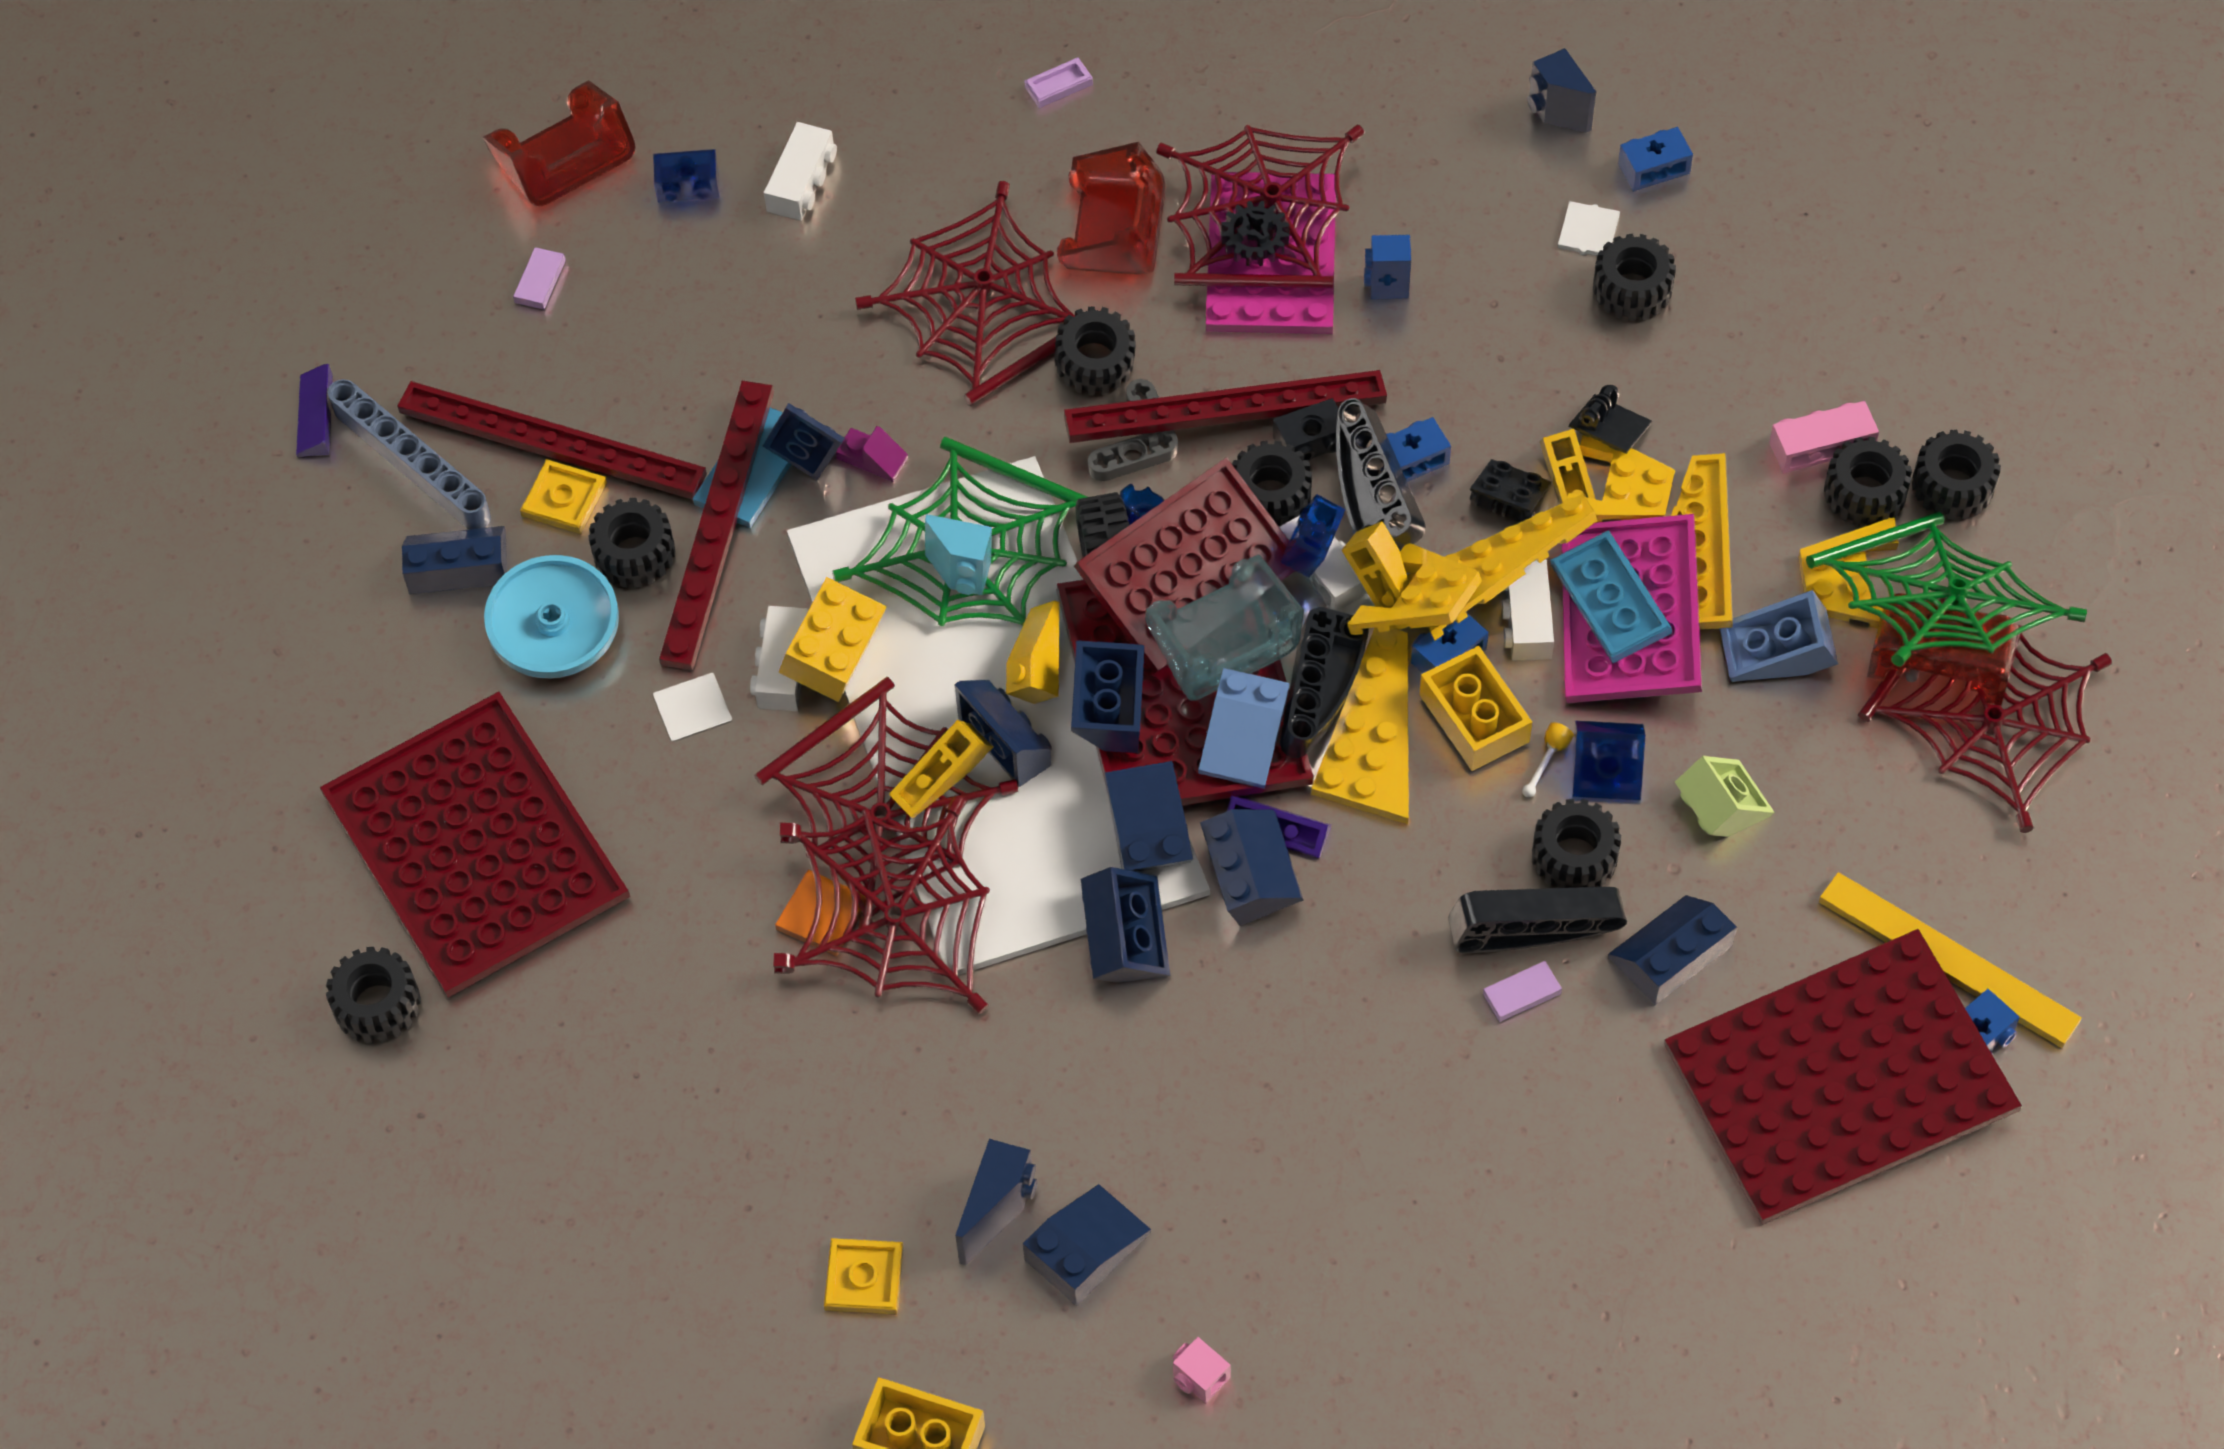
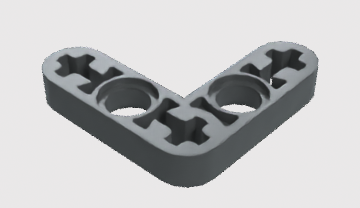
M1136 379L1130 382L1126 389L1127 402L1141 400L1140 396L1136 395L1138 392L1146 396V399L1159 398L1154 385L1145 379ZM1174 430L1141 434L1096 449L1088 457L1089 474L1097 481H1108L1170 461L1178 452L1177 435ZM1164 442V444L1169 445V447L1163 449V447L1161 445H1158V443ZM1147 446H1149V451H1151V454L1147 453ZM1129 450H1137L1141 452L1142 456L1137 460H1128L1124 454ZM1114 456H1119V464H1117V459ZM1103 461V463L1105 465H1108V467L1102 468V466L1097 465V463Z

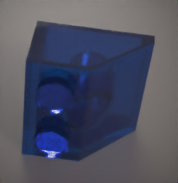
M1575 720L1572 797L1641 800L1646 737L1643 724Z

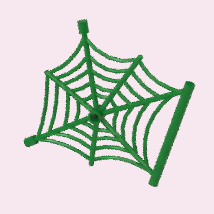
M945 436L941 441L940 448L950 452V458L939 479L926 492L899 506L889 503L888 509L892 513L887 528L877 545L852 569H849L847 566L832 570L833 579L839 583L850 580L855 575L874 583L911 603L937 621L939 626H944L947 622L967 618L1000 619L1023 626L1026 620V602L1033 585L1042 575L1057 566L1065 567L1067 565V561L1061 559L1059 554V529L1069 509L1076 507L1078 499L1086 498L1087 496ZM957 456L1061 499L1065 503L1060 505L1033 504L999 495L970 476L957 462ZM957 469L978 489L997 500L1019 507L1043 511L1023 516L1006 513L987 506L969 494L957 480ZM950 470V487L939 500L913 515L904 510L929 496L944 481ZM957 487L967 499L983 510L1004 518L1015 519V521L1006 524L990 522L970 513L958 502ZM949 495L950 506L938 517L944 518L950 512V519L962 521L958 517L959 509L968 518L984 526L994 527L992 528V536L1000 534V549L991 548V564L999 557L1011 559L1000 569L994 584L987 577L985 586L988 589L983 591V595L994 594L998 600L969 601L948 607L951 601L969 596H977L978 594L966 595L959 593L950 596L951 589L946 583L943 585L923 569L908 562L920 559L931 564L925 555V550L913 553L919 542L922 530L925 531V523L917 518L933 511ZM1061 512L1053 531L1052 543L1055 558L1042 556L1040 535L1044 519L1047 516ZM896 515L904 518L906 521L902 534L892 550L879 562L865 565L884 544L893 528ZM1038 520L1035 533L1036 555L1023 553L1022 535L1024 525ZM912 523L917 526L913 543L906 555L889 559L897 552L906 538L910 524ZM1019 527L1016 538L1018 552L1007 551L1005 549L1006 531ZM1017 560L1030 561L1012 576L1005 597L999 590V585L1006 570ZM1037 563L1049 564L1037 572L1027 584L1021 600L1020 613L1011 603L1012 589L1016 580L1026 569ZM903 564L913 569L943 591L942 601H939L923 588L902 576L883 568ZM873 570L921 593L940 607L939 616L905 593L864 573ZM981 605L1005 606L1014 616L978 612L946 617L948 612L964 607Z
M1940 512L1809 555L1806 558L1809 568L1813 569L1821 565L1831 566L1848 582L1853 593V601L1848 604L1850 609L1859 608L1875 614L1893 626L1902 637L1904 646H1901L1891 658L1892 663L1896 666H1902L1911 656V651L1931 647H1968L1987 650L1989 653H1993L1997 647L2042 623L2062 616H2067V620L2085 623L2087 609L2071 606L2069 609H2065L2030 589L2010 569L2012 562L2007 561L2002 564L1972 554L1953 543L1936 527L1944 523V516ZM1924 530H1930L1929 535L1922 542L1899 555L1862 562L1838 561L1839 559ZM1933 538L1935 543L1933 549L1929 554L1914 563L1881 570L1867 568V566L1883 565L1906 558L1923 548ZM1942 541L1960 554L1996 568L1990 570L1964 561L1944 549ZM1938 551L1941 561L1933 568L1913 575L1900 576L1894 574L1917 568L1930 560ZM1948 558L1964 567L1984 574L1978 575L1972 572L1965 571L1959 568L1958 566L1950 563ZM1942 566L1945 572L1937 578L1926 582L1917 580L1936 573ZM1844 570L1859 573L1869 588L1871 599L1859 600L1857 587ZM1952 570L1956 571L1957 573H1959V574H1961V575H1963V576L1972 578V579H1974V580H1972V581H1971V580H1968V579H1966V578H1964V577H1962V576L1956 574V573L1953 572ZM2006 571L2020 588L2044 605L2037 604L2017 593L2005 583L1999 574ZM1868 576L1881 578L1888 589L1889 597L1877 598L1873 583ZM1947 577L1949 581L1948 587L1937 585V583H1940ZM1994 577L2003 589L2018 600L2009 599L2004 596L1989 579ZM1889 581L1901 583L1906 595L1895 596ZM1985 583L1996 596L1985 594L1979 589L1978 585ZM1909 585L1922 588L1923 593L1911 594ZM1945 598L1943 604L1937 599ZM1966 598L1983 602L1971 609L1966 602ZM1926 601L1933 603L1936 607H1938V609L1936 610L1932 605H1930ZM1907 602H1916L1933 615L1927 620L1917 608ZM1889 604H1898L1914 613L1924 625L1919 630L1908 614ZM1989 605H2003L1979 621L1974 615L1981 608ZM1872 606L1887 609L1904 618L1912 627L1915 633L1914 637L1908 641L1905 632L1894 619L1880 610L1872 608ZM2013 607L2030 610L1999 624L1987 633L1981 627L1994 616ZM1945 611H1957L1964 613L1967 618L1943 614ZM2042 612L2050 613V615L2021 626L1993 644L1989 640L1991 636L2003 628L2024 618ZM1938 620L1956 621L1967 625L1973 626V628L1958 625L1937 624L1936 622ZM1930 629H1942V630H1952V631H1959V632H1965V633L1944 632V631H1940V632H1928V631H1929ZM1932 637L1959 638L1980 642L1935 641L1918 644L1922 638Z

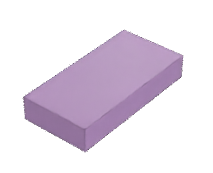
M1079 57L1029 78L1024 83L1027 92L1038 108H1041L1092 86L1093 78Z
M535 247L514 293V302L544 310L566 261L565 255Z
M1546 961L1483 989V995L1499 1023L1562 993V988Z

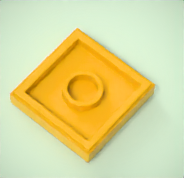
M546 459L520 509L521 516L582 534L607 484L606 477Z
M831 1238L824 1310L897 1314L903 1242Z

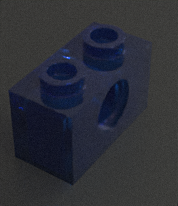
M715 149L653 154L654 187L658 203L720 198L719 167Z
M1316 494L1301 512L1280 562L1310 578L1325 560L1346 509Z

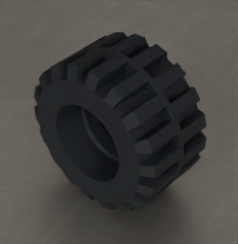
M1633 233L1626 234V238L1617 236L1613 238V243L1607 242L1603 246V250L1599 251L1595 264L1593 293L1597 295L1596 301L1598 304H1604V310L1608 313L1615 312V317L1622 319L1623 316H1626L1631 321H1635L1636 317H1641L1642 320L1649 319V314L1654 316L1659 314L1661 308H1666L1669 299H1671L1676 272L1675 259L1673 254H1668L1669 248L1665 244L1660 246L1659 240L1654 237L1651 240L1647 239V235L1640 234V237H1634ZM1638 274L1646 279L1635 281L1627 279L1622 275Z
M1095 306L1088 307L1086 312L1078 309L1075 311V317L1069 314L1064 319V324H1060L1058 328L1054 356L1059 377H1064V383L1068 387L1075 385V391L1079 393L1087 390L1088 395H1095V391H1101L1102 395L1108 394L1109 388L1112 387L1114 390H1117L1121 387V381L1126 383L1130 372L1133 370L1136 348L1134 330H1130V323L1126 319L1120 320L1121 314L1118 312L1108 313L1109 308L1102 307L1101 311L1095 310ZM1097 343L1104 345L1112 353L1106 357L1094 359L1083 355L1078 349L1086 344Z
M1956 429L1950 430L1949 434H1945L1944 431L1936 434V438L1930 437L1926 440L1925 446L1922 445L1912 477V489L1916 490V499L1924 501L1923 507L1927 511L1933 509L1935 510L1934 513L1940 512L1948 515V519L1955 520L1956 516H1960L1961 519H1967L1970 513L1976 516L1981 513L1982 508L1986 509L1995 492L2001 465L1998 464L2000 460L1998 453H1993L1994 447L1990 443H1983V437L1980 435L1973 437L1971 432L1964 430V434L1958 433ZM1949 469L1958 470L1965 473L1969 479H1953L1942 471Z
M1859 437L1854 439L1853 444L1849 441L1843 443L1842 448H1837L1833 458L1830 460L1824 485L1825 499L1827 503H1831L1830 509L1834 514L1839 512L1841 514L1840 519L1845 522L1850 519L1853 521V525L1860 526V523H1866L1868 526L1888 518H1896L1899 510L1902 511L1905 505L1912 479L1911 466H1907L1909 462L1907 456H1900L1901 449L1897 446L1890 447L1889 441L1884 439L1882 442H1878L1876 437H1868L1866 441ZM1854 478H1873L1882 486H1863L1856 482Z
M1260 441V446L1256 447L1255 444L1247 446V452L1242 450L1237 455V460H1233L1232 465L1278 526H1282L1308 510V505L1311 502L1312 488L1311 466L1308 460L1304 461V454L1301 451L1294 452V446L1287 444L1285 447L1281 446V441H1274V444H1268V441ZM1274 480L1283 483L1285 487L1279 490L1268 491L1256 485L1262 481Z
M1118 492L1077 500L1075 507L1076 523L1082 556L1084 558L1128 527L1129 521L1123 499Z
M629 498L628 502H623L622 499L616 500V505L611 506L608 504L604 506V513L598 512L594 516L595 523H591L589 527L590 535L588 537L595 566L614 585L617 582H620V586L628 588L629 584H634L635 588L642 587L641 583L644 582L650 585L655 582L656 576L662 578L666 574L665 568H671L673 564L672 557H675V544L666 513H662L658 505L651 506L650 501L643 499L641 502H637V498ZM641 537L647 539L643 544L635 548L626 549L618 547L622 541L628 538Z
M1566 799L1565 805L1557 802L1553 804L1552 811L1546 809L1542 813L1541 820L1538 819L1535 827L1532 862L1533 865H1537L1536 872L1539 877L1545 875L1544 882L1549 886L1556 884L1557 888L1594 887V885L1602 887L1606 884L1607 878L1611 879L1615 867H1617L1621 834H1619L1620 827L1618 823L1612 822L1613 815L1609 811L1603 813L1601 805L1597 803L1594 806L1588 805L1589 800L1581 799V803H1574V799ZM1568 838H1579L1588 842L1594 850L1587 854L1575 855L1562 849L1558 843Z
M366 947V952L360 953L359 949L352 951L353 956L348 959L344 956L339 960L341 966L333 967L330 972L333 979H327L326 983L328 992H326L327 1001L337 1024H339L345 1034L350 1033L352 1039L359 1041L363 1037L365 1043L373 1044L374 1039L378 1038L380 1043L387 1042V1037L390 1035H394L397 1038L402 1035L400 1029L403 1027L409 1029L413 1024L411 1017L417 1018L419 1013L417 1005L421 1004L419 988L407 961H403L398 953L394 952L391 955L389 949L381 947L379 952L374 947ZM382 985L391 988L387 996L375 1004L363 1005L356 1003L360 994L370 987Z

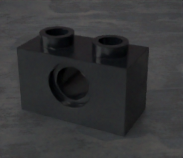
M1331 398L1274 418L1273 438L1275 441H1281V446L1286 447L1287 444L1294 446V452L1301 451L1304 454V461H1310L1326 453H1335L1339 408L1334 399Z

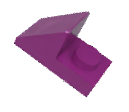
M879 426L875 427L871 435L850 428L836 451V459L891 482H894L908 460V454Z

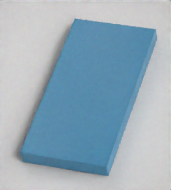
M771 407L736 522L750 529L791 466L790 463L762 446L782 414L781 411ZM717 462L693 497L694 505L704 509Z
M1609 530L1550 560L1553 570L1612 663L1672 634L1670 624Z

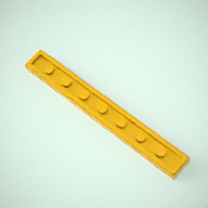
M1839 872L1820 896V904L1885 943L1919 929L1950 982L1975 997L1980 996L1985 990L1989 989L2019 1016L2018 1023L2061 1049L2082 1019L2079 1015Z

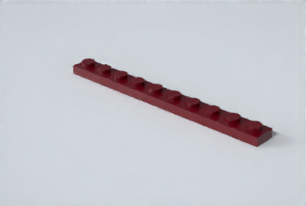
M1376 370L1064 409V421L1069 443L1280 417L1331 398L1334 399L1338 408L1345 400L1350 398H1356L1367 406L1384 404L1387 401V392L1381 371Z
M741 381L659 657L661 666L690 671L694 669L738 519V513L774 396L773 385Z
M410 381L397 405L399 413L692 500L707 475L706 467L413 381Z

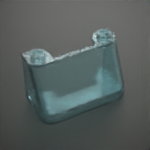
M1258 554L1250 559L1240 560L1233 566L1228 585L1179 609L1171 600L1154 602L1146 609L1145 621L1180 689L1189 700L1193 701L1218 690L1223 668L1251 674L1290 654L1300 641L1304 609Z

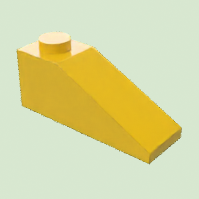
M1575 429L1542 438L1539 443L1560 504L1567 500L1568 493L1575 495L1584 494L1585 497L1596 500Z
M1383 521L1355 532L1343 547L1342 552L1375 607L1392 608L1402 591L1408 586L1409 581L1399 548ZM1409 623L1395 625L1393 628L1401 630L1408 627Z
M1054 600L1030 609L1006 663L1007 695L1032 704L1059 697L1060 602Z
M956 720L889 795L911 818H915L970 773L993 746L972 724Z

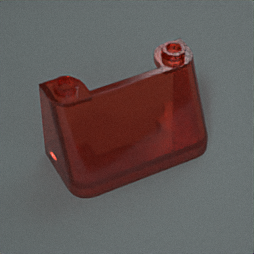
M589 80L575 87L569 93L567 98V105L571 114L569 117L519 143L517 136L506 128L497 129L483 137L489 152L523 196L535 206H545L628 161L635 152V141L619 101Z
M1140 142L1073 157L1068 178L1071 187L1076 189L1081 199L1075 238L1067 237L1060 241L1057 247L1059 262L1067 269L1135 275L1152 273L1156 263L1166 192L1165 178L1161 169Z
M1897 593V594H1894V595H1895V596H1902V595H1906V594ZM1926 601L1930 605H1932L1936 610L1938 609V607H1936L1933 603ZM1907 602L1917 608L1927 620L1933 615L1918 603ZM1889 604L1908 614L1919 630L1924 625L1911 611L1898 604ZM1882 609L1884 614L1897 622L1905 632L1908 641H1910L1915 635L1912 627L1904 618L1892 611ZM1945 611L1943 614L1967 618L1964 613L1957 611ZM1976 612L1974 615L1979 621L1987 613ZM1998 614L1981 627L1987 633L1999 624L2011 619V617ZM1880 618L1867 677L1884 681L1885 674L1888 671L1896 670V675L1902 676L1904 668L1960 679L1972 682L1970 691L1977 692V688H1981L1986 693V703L2002 706L2017 636L1997 647L1993 653H1989L1987 650L1951 646L1911 651V656L1902 666H1896L1892 663L1891 658L1901 646H1904L1902 637L1893 626ZM1938 620L1936 622L1937 624H1949L1973 628V626L1967 625L1956 621ZM2014 623L1991 636L1989 640L1992 644L2018 629V625ZM1930 629V630L1928 631V632H1940V631H1944V632L1965 633V632L1952 631V630H1942V629ZM1947 637L1922 638L1918 642V644L1935 641H1966L1980 643L1966 639Z

